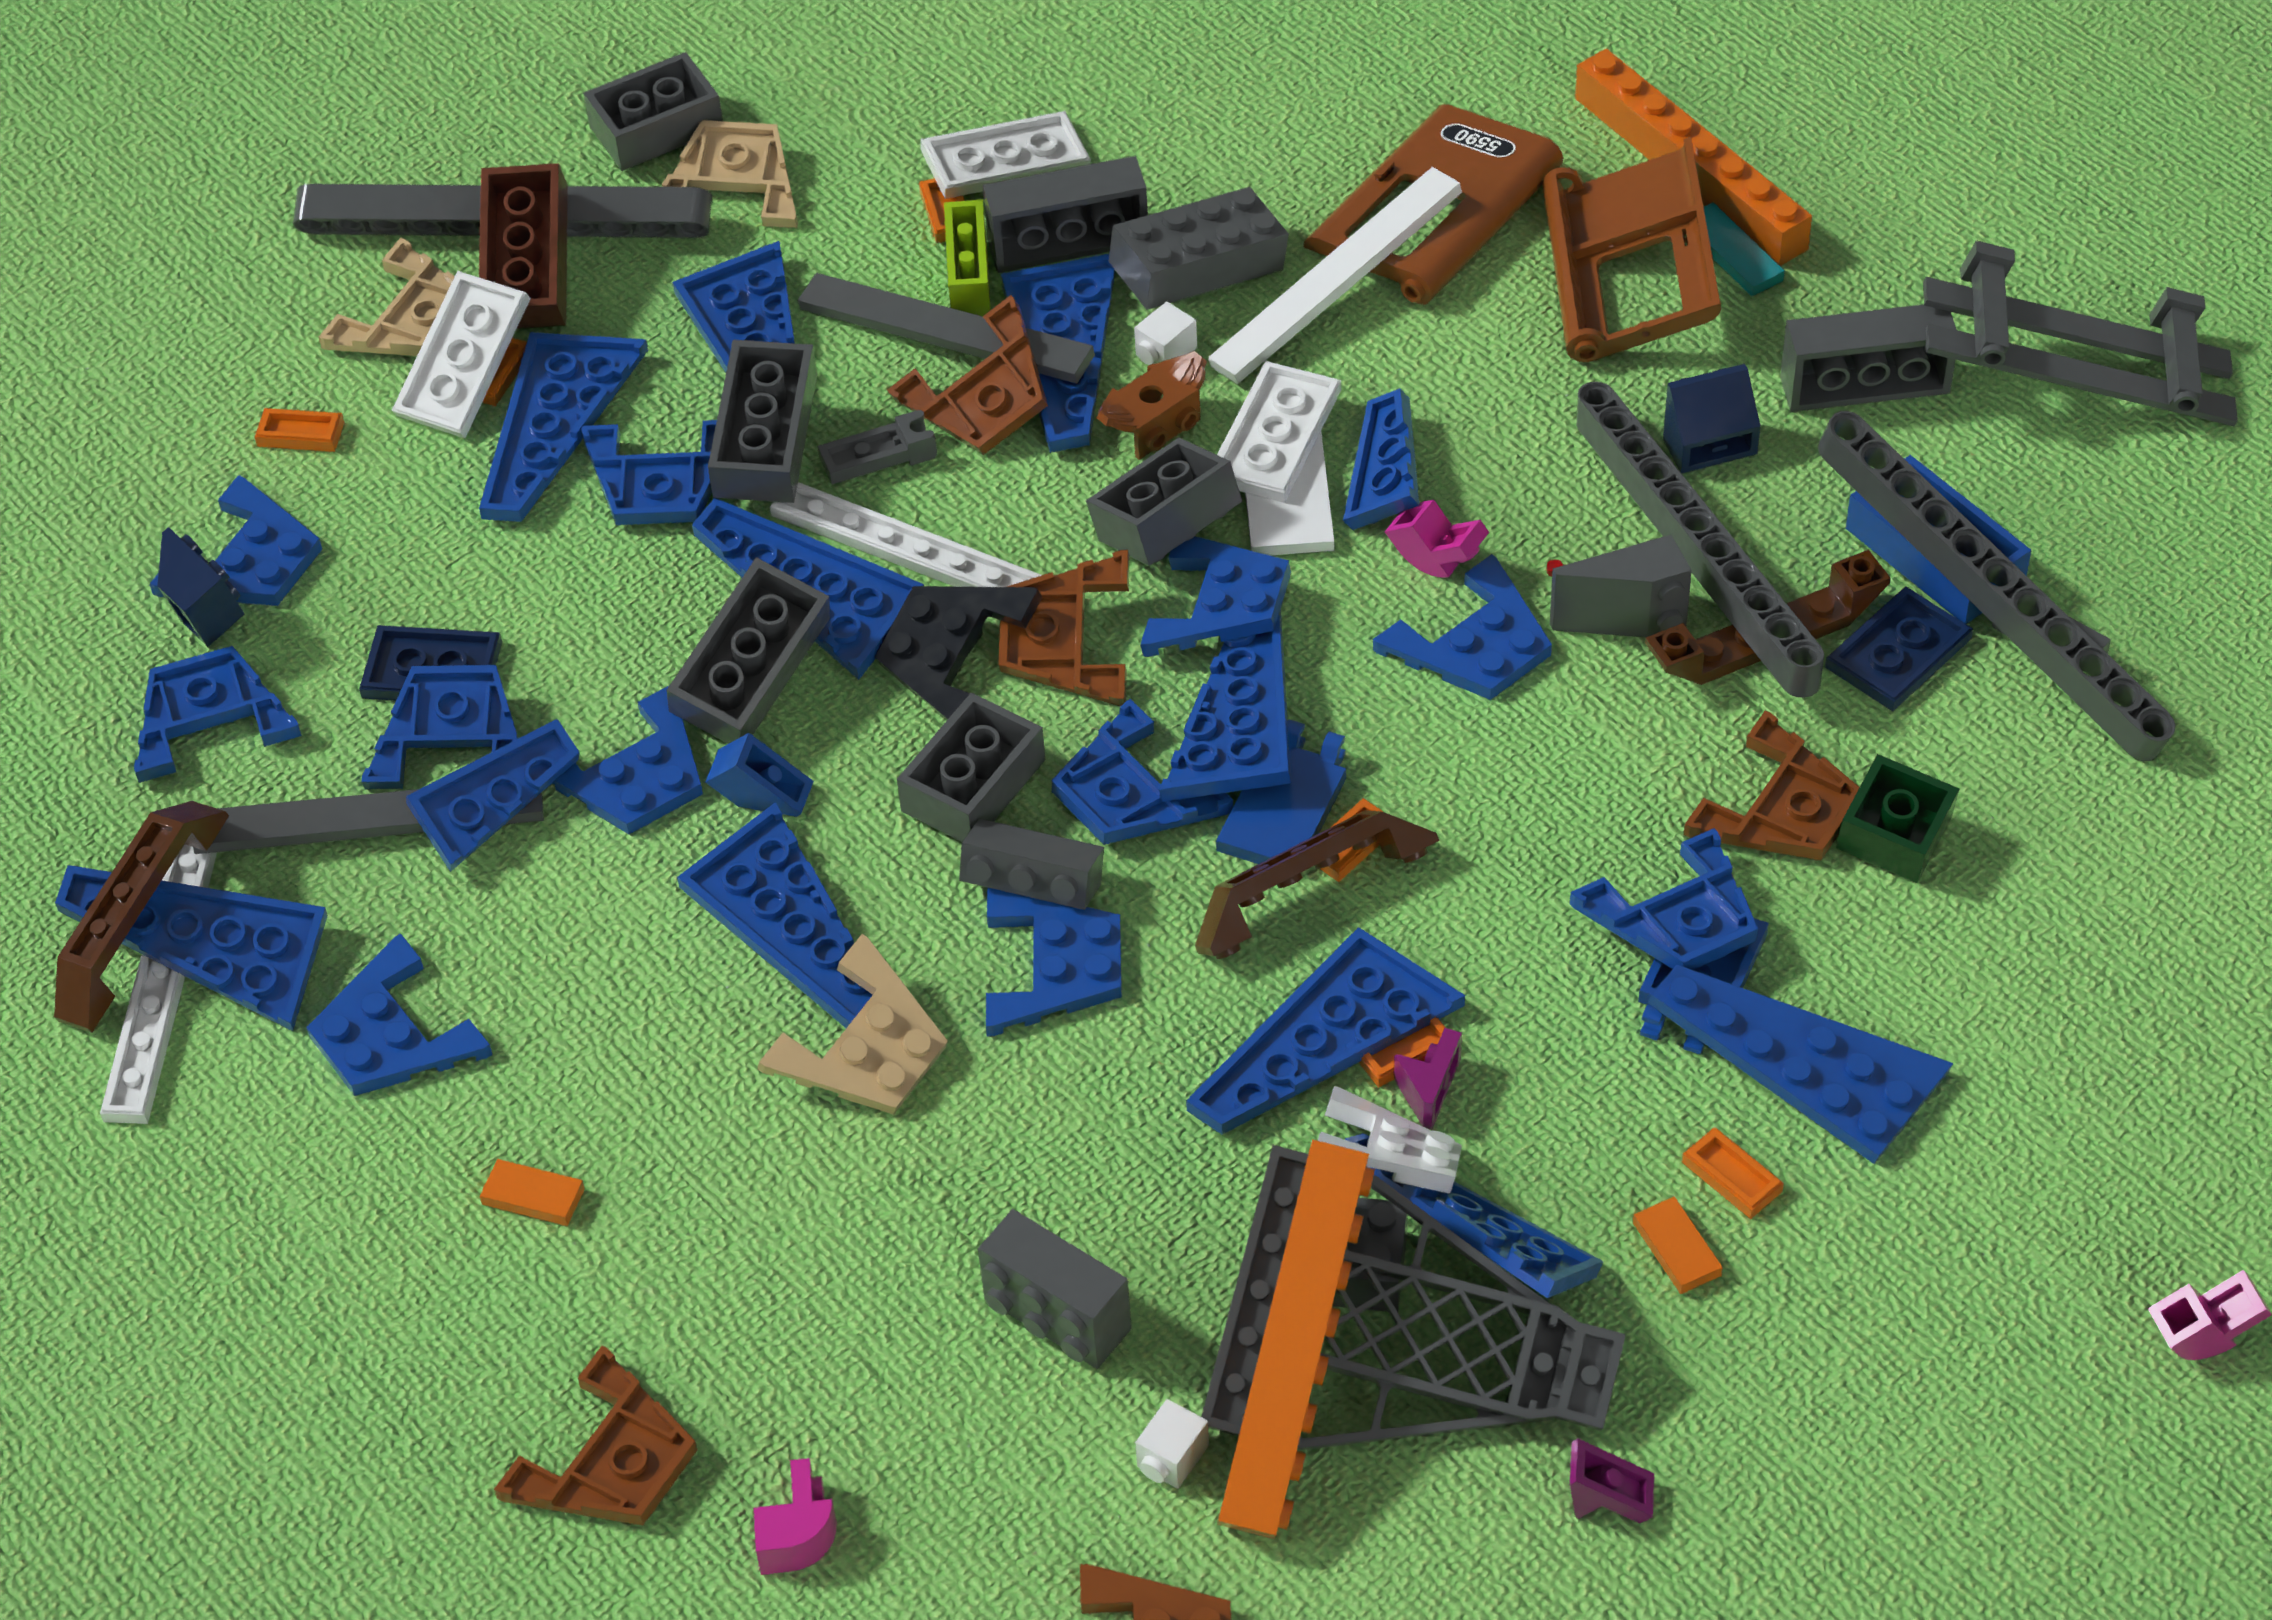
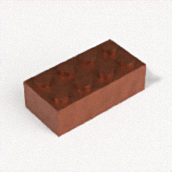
M559 163L481 168L479 278L526 292L531 298L517 329L566 326L568 185Z

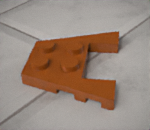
M1012 295L983 316L984 320L1003 343V346L939 395H936L915 368L887 389L896 402L912 412L922 410L927 421L983 455L1048 406L1020 306Z
M1128 550L1113 552V557L1093 563V560L1079 563L1076 569L1057 575L1051 572L1007 586L1036 588L1041 593L1042 599L1026 629L1000 620L998 664L1000 672L1122 706L1126 702V665H1083L1084 604L1086 592L1129 591L1130 557Z
M1765 710L1747 735L1746 747L1780 762L1781 765L1745 816L1703 798L1685 823L1684 835L1693 838L1715 828L1719 833L1722 844L1821 861L1838 837L1842 820L1860 787L1826 758L1818 759L1804 747L1805 741L1795 732L1787 733L1778 725V718Z
M601 1346L578 1376L580 1388L613 1404V1408L562 1476H558L518 1456L494 1488L498 1500L506 1503L643 1526L698 1451L695 1440L658 1401L655 1402L642 1389L640 1382L630 1371H625L608 1348Z
M1080 1564L1082 1614L1133 1612V1620H1231L1230 1600L1090 1564Z

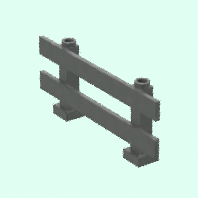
M1975 241L1960 267L1961 280L1972 282V288L1926 277L1923 281L1925 306L1974 317L1975 330L1974 335L1928 323L1925 328L1926 353L2230 426H2235L2238 422L2235 397L2202 389L2201 372L2230 379L2233 374L2230 350L2197 342L2196 322L2206 308L2204 296L2166 287L2149 314L2150 326L2162 328V334L2006 296L2005 278L2015 262V252L2013 249ZM2008 326L2165 363L2167 381L2009 343Z

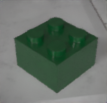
M1877 754L1842 820L1836 849L1918 883L1952 818L1960 788Z

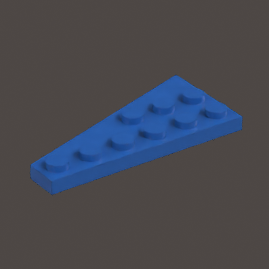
M780 241L673 281L675 295L725 373L727 372L733 340L795 344Z
M1109 254L1001 274V284L1005 299L1012 295L1020 306L1026 328L1093 345L1095 356L1078 383L1039 374L1048 404L1046 408L1039 412L1050 453L1090 445L1116 271L1109 263Z
M529 333L479 506L481 519L523 521L582 441V426L594 425L648 351L646 339Z
M717 498L710 502L692 524L694 536L741 577L744 576L757 557L828 595L830 619L815 642L858 680L876 659L875 655L912 587L924 586L920 582Z
M1281 609L1274 631L1223 641L1219 656H1214L1210 665L1211 675L1207 684H1202L1185 725V737L1180 750H1175L1170 761L1172 767L1167 779H1163L1160 785L1159 793L1162 802L1291 783Z
M776 802L677 877L681 890L845 1028L849 1026L872 997L871 993L837 970L838 963L852 947L854 939L848 929L843 926L838 917L837 909L811 863L806 860L800 850L798 840L792 830H789Z
M68 865L55 901L58 911L80 922L112 872ZM161 880L121 944L293 1031L328 915L326 908L321 906Z
M1358 927L1186 1100L1187 1111L1223 1135L1361 1061L1363 1054L1370 1053L1372 1056L1430 1025L1431 1019L1435 1017L1441 1019L1464 1007L1465 995Z
M1676 965L1653 991L1648 1001V1004L1873 1164L1877 1162L1949 1073L1953 1063L1680 965Z
M1362 1133L1345 1138V1140L1367 1147L1369 1136ZM1373 1168L1375 1169L1374 1175L1476 1250L1546 1298L1597 1278L1604 1261L1456 1182L1453 1183L1449 1194L1394 1182L1392 1180L1393 1172Z

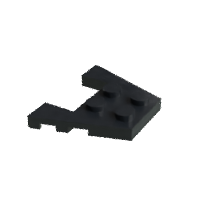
M913 586L875 658L884 669L911 692L917 694L937 714L948 720L970 694L951 687V684L987 617L1026 629L1042 599V595L1038 589L1033 587Z

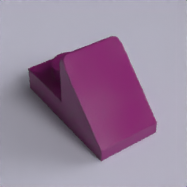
M1444 1028L1438 1044H1430L1425 1061L1396 1054L1394 1057L1395 1082L1422 1127L1432 1130L1460 1063L1462 1032Z
M1577 1438L1572 1441L1570 1491L1575 1517L1581 1518L1600 1507H1604L1637 1523H1643L1653 1517L1655 1473Z

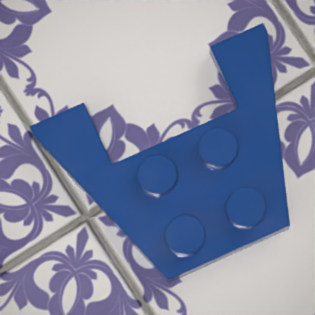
M717 420L703 421L701 451L685 453L619 455L620 431L618 424L582 426L585 446L616 525L695 522L703 512L712 494L708 463Z
M238 475L218 499L221 511L243 518L247 522L215 561L230 577L228 581L240 593L241 597L236 600L238 603L278 606L322 551L320 538L248 480ZM157 574L149 585L153 595L164 597L157 586Z
M1197 536L1183 542L1170 552L1168 559L1171 570L1206 571L1192 618H1149L1140 646L1143 657L1159 655L1158 648L1179 644L1180 650L1196 647L1198 640L1220 636L1222 642L1274 631L1291 576L1289 560Z
M1493 554L1465 573L1464 584L1487 602L1485 606L1433 643L1428 642L1400 619L1373 639V651L1384 657H1387L1390 653L1405 659L1406 666L1418 671L1424 667L1442 674L1443 681L1489 700L1549 658L1552 654L1550 640Z
M229 646L150 669L143 708L145 719L143 730L139 733L138 745L140 750L138 760H135L134 770L139 783L175 773L177 771L170 750L169 739L192 734L196 731L224 723L234 722L252 715L256 717L264 747L302 735L294 716H290L284 710L281 701L275 694L270 693L261 683L260 677L233 646Z
M412 666L391 711L392 718L385 734L380 735L374 748L376 754L370 767L365 768L361 782L364 789H403L407 748L492 747L493 752L517 740L518 735L497 666Z
M669 686L638 702L640 714L656 733L585 771H582L576 763L573 764L552 783L555 785L556 791L566 797L572 795L584 802L589 811L627 834L637 831L703 795L683 720L669 712L666 691Z
M1131 699L1127 700L1120 707L1119 715L1112 722L1107 721L1099 729L1098 737L1089 747L1083 746L1052 779L1051 792L1103 845L1230 814L1233 808V799L1227 793L1162 802L1159 793L1161 784L1126 750V748L1154 733V721Z
M1715 828L1681 843L1680 855L1699 875L1697 878L1634 906H1630L1605 877L1571 891L1570 905L1575 910L1672 969L1676 965H1680L1694 970L1755 942L1758 933V927L1741 887H1737L1733 878V867L1729 857L1724 856L1721 849V838Z
M987 887L988 928L1033 926V991L986 993L987 1037L1003 1034V1028L1021 1022L1024 1023L1025 1027L1041 1022V1016L1065 1009L1068 1014L1122 997L1120 914L1090 907L1082 910Z
M401 933L395 936L306 1027L310 1039L354 1096L411 1080L410 1075L432 1068L441 1072L455 1068L453 1062L474 1056L476 1061H480L493 1055L490 1044L470 1019L428 1042L387 991L424 969L421 958Z

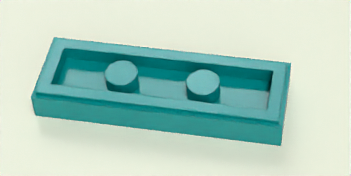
M1714 202L1704 206L1712 258L1747 293L1754 296L1784 281L1785 271Z

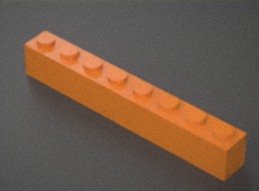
M1606 48L1577 64L1575 99L1647 159L1651 160L1677 151L1683 146L1684 139L1691 137L1703 205L1706 206L1714 202L1779 266L1809 249L1812 215Z
M1312 1139L1217 1525L1275 1539L1278 1528L1288 1529L1294 1501L1285 1499L1289 1480L1299 1482L1306 1455L1304 1452L1297 1451L1301 1432L1311 1434L1318 1405L1308 1402L1313 1384L1323 1385L1329 1357L1322 1356L1320 1353L1324 1337L1334 1338L1341 1311L1332 1308L1336 1289L1346 1290L1352 1262L1343 1260L1347 1242L1357 1244L1363 1215L1355 1214L1359 1195L1369 1196L1375 1169L1366 1167L1369 1153Z

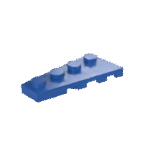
M1401 388L1367 401L1343 521L1351 530L1377 523L1382 519L1420 505L1410 398Z
M556 719L407 795L406 804L451 872L579 760L580 752L559 720Z

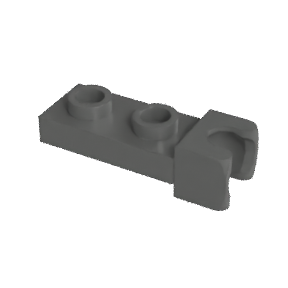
M916 410L896 416L895 423L817 446L819 458L831 484L907 461L912 466L934 459L937 455L935 434L931 430L926 431L924 412Z

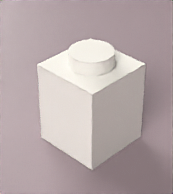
M1167 301L1134 327L1136 356L1147 365L1185 355L1197 349L1196 319Z
M1166 1399L1135 1442L1137 1467L1152 1481L1157 1483L1166 1482L1179 1489L1209 1446L1208 1420Z

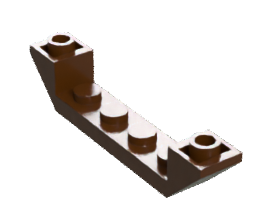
M1866 550L1833 563L1829 587L1786 604L1811 635L1818 639L1850 626L1890 584L1891 578L1872 553ZM1681 623L1645 638V644L1666 673L1700 685L1761 661L1733 625L1695 639L1684 623Z
M189 801L150 812L57 957L54 1017L58 1022L93 1033L115 998V995L100 979V976L184 844L207 851L229 817L226 811Z
M1364 810L1215 886L1195 943L1198 954L1215 956L1216 959H1222L1238 952L1241 949L1239 943L1252 937L1239 905L1243 908L1261 901L1265 898L1263 892L1275 885L1278 888H1284L1300 881L1303 878L1301 872L1313 866L1316 869H1321L1334 864L1340 859L1338 853L1350 847L1353 850H1358L1378 840L1385 858L1402 859L1404 863H1408L1425 856L1428 853L1426 847L1440 841L1437 833L1382 811Z

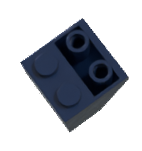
M1745 364L1722 368L1667 384L1663 441L1681 474L1758 454L1761 426L1748 368Z
M168 527L162 532L157 586L179 620L202 643L209 647L245 615L236 601L241 595L228 581L230 577L216 561L212 559L208 563L201 556L203 552L200 547L187 534L180 538Z

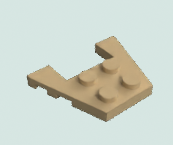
M702 120L680 154V163L673 174L667 175L662 183V187H697L714 191L765 193L761 214L763 226L797 228L798 221L777 124Z
M400 238L382 259L385 272L409 279L408 283L373 325L337 314L318 337L321 348L335 351L417 356L455 276L449 271L446 273L442 272L434 266L433 260L424 253L418 254L412 249L410 242Z
M861 934L840 960L837 970L871 993L872 997L823 1058L818 1057L783 1032L759 1061L758 1070L770 1076H774V1073L795 1079L796 1084L808 1088L817 1086L839 1093L838 1097L894 1115L945 1050L948 1040L869 938Z

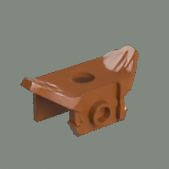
M1192 351L1185 355L1148 365L1146 373L1118 391L1112 388L1100 407L1096 418L1107 427H1113L1125 432H1134L1135 457L1140 460L1152 451L1160 450L1166 442L1181 432L1192 429L1201 420L1200 388L1205 379L1207 360L1196 351Z

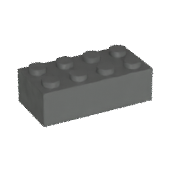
M1136 156L983 185L987 239L997 273L1110 252L1113 225L1148 215L1147 187Z
M1246 187L1113 225L1109 263L1145 309L1148 310L1161 306L1166 301L1172 303L1283 270L1289 233L1252 188Z
M1922 304L1786 320L1780 379L1790 412L1950 394L1955 359L1926 353L1925 328L1929 323L1957 330L1951 312Z
M746 340L732 341L708 463L713 498L794 503L817 380L813 345Z
M756 557L666 690L669 712L728 744L747 733L753 735L830 619L829 596Z

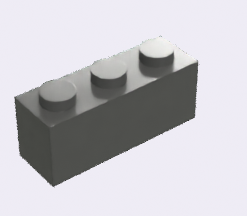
M979 818L962 842L959 881L1085 910L1101 885L1104 847Z

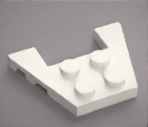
M1334 1086L1325 1116L1370 1131L1367 1147L1324 1132H1320L1318 1141L1369 1153L1366 1166L1393 1172L1392 1180L1394 1182L1450 1194L1456 1178L1462 1148L1461 1144L1456 1143L1451 1136L1445 1133L1431 1131L1351 1092Z

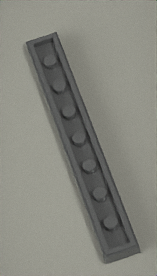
M819 273L814 275L798 299L800 310L983 359H986L1003 346V343L984 320L983 316ZM1026 328L1039 374L1078 383L1095 356L1093 345Z
M419 789L217 808L226 811L229 817L209 849L205 851L193 847L194 854L422 833L424 830L406 804V796ZM542 792L506 824L544 821Z

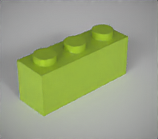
M983 200L944 202L950 308L984 316L991 310Z

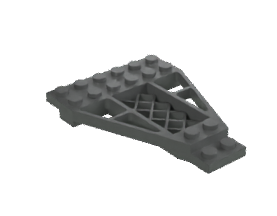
M1276 1145L1272 1146L1201 1416L1208 1420L1209 1429L1239 1436L1308 1158L1306 1153ZM1374 1175L1371 1188L1422 1225L1413 1262L1410 1266H1405L1349 1251L1346 1246L1343 1260L1352 1262L1351 1267L1356 1268L1350 1271L1348 1281L1365 1271L1378 1296L1355 1308L1346 1291L1336 1289L1349 1311L1339 1318L1337 1327L1353 1318L1367 1342L1343 1355L1334 1338L1325 1336L1336 1357L1320 1353L1322 1356L1329 1357L1326 1370L1377 1384L1379 1396L1370 1431L1302 1438L1300 1436L1297 1451L1548 1421L1553 1418L1601 1431L1604 1428L1626 1334L1578 1322L1558 1306L1551 1305ZM1428 1232H1432L1504 1285L1508 1293L1422 1270L1421 1259ZM1374 1273L1402 1280V1282L1385 1291ZM1412 1284L1425 1308L1402 1321L1389 1297ZM1422 1286L1450 1294L1432 1304ZM1459 1297L1472 1321L1449 1333L1436 1309ZM1469 1299L1496 1305V1307L1479 1316ZM1382 1301L1396 1325L1373 1338L1359 1314ZM1506 1309L1519 1334L1497 1346L1483 1322ZM1516 1311L1528 1314L1525 1326ZM1430 1314L1443 1338L1420 1351L1406 1326ZM1476 1326L1490 1351L1467 1363L1453 1339ZM1400 1331L1414 1355L1390 1368L1377 1343ZM1521 1340L1514 1372H1512L1501 1351ZM1447 1343L1461 1368L1437 1380L1424 1356ZM1371 1348L1382 1369L1348 1360ZM1494 1356L1508 1380L1485 1393L1471 1369ZM1418 1361L1430 1382L1397 1374L1396 1372ZM1465 1373L1477 1395L1443 1385ZM1510 1387L1506 1403L1490 1399ZM1391 1389L1412 1392L1475 1409L1478 1412L1477 1418L1386 1429L1380 1428L1387 1394Z

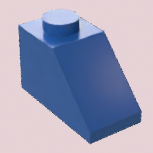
M750 733L718 749L705 783L738 807L764 811L776 802L782 815L793 817L801 815L814 782Z

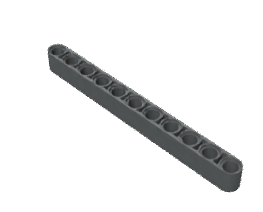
M304 184L297 188L293 226L307 234L480 236L481 185ZM568 186L567 237H704L709 234L712 194L705 189L697 187Z
M1589 382L1582 385L1578 390L1576 426L1580 433L1663 537L1667 535L1673 536L1692 570L1691 573L1788 694L1795 697L1805 698L1816 694L1821 687L1824 651L1819 643L1617 393L1608 384L1602 382Z
M1839 411L1830 418L1819 441L1818 450L1822 458L2130 756L2140 761H2151L2157 758L2175 732L2176 725L2170 713L1869 424L1854 412Z

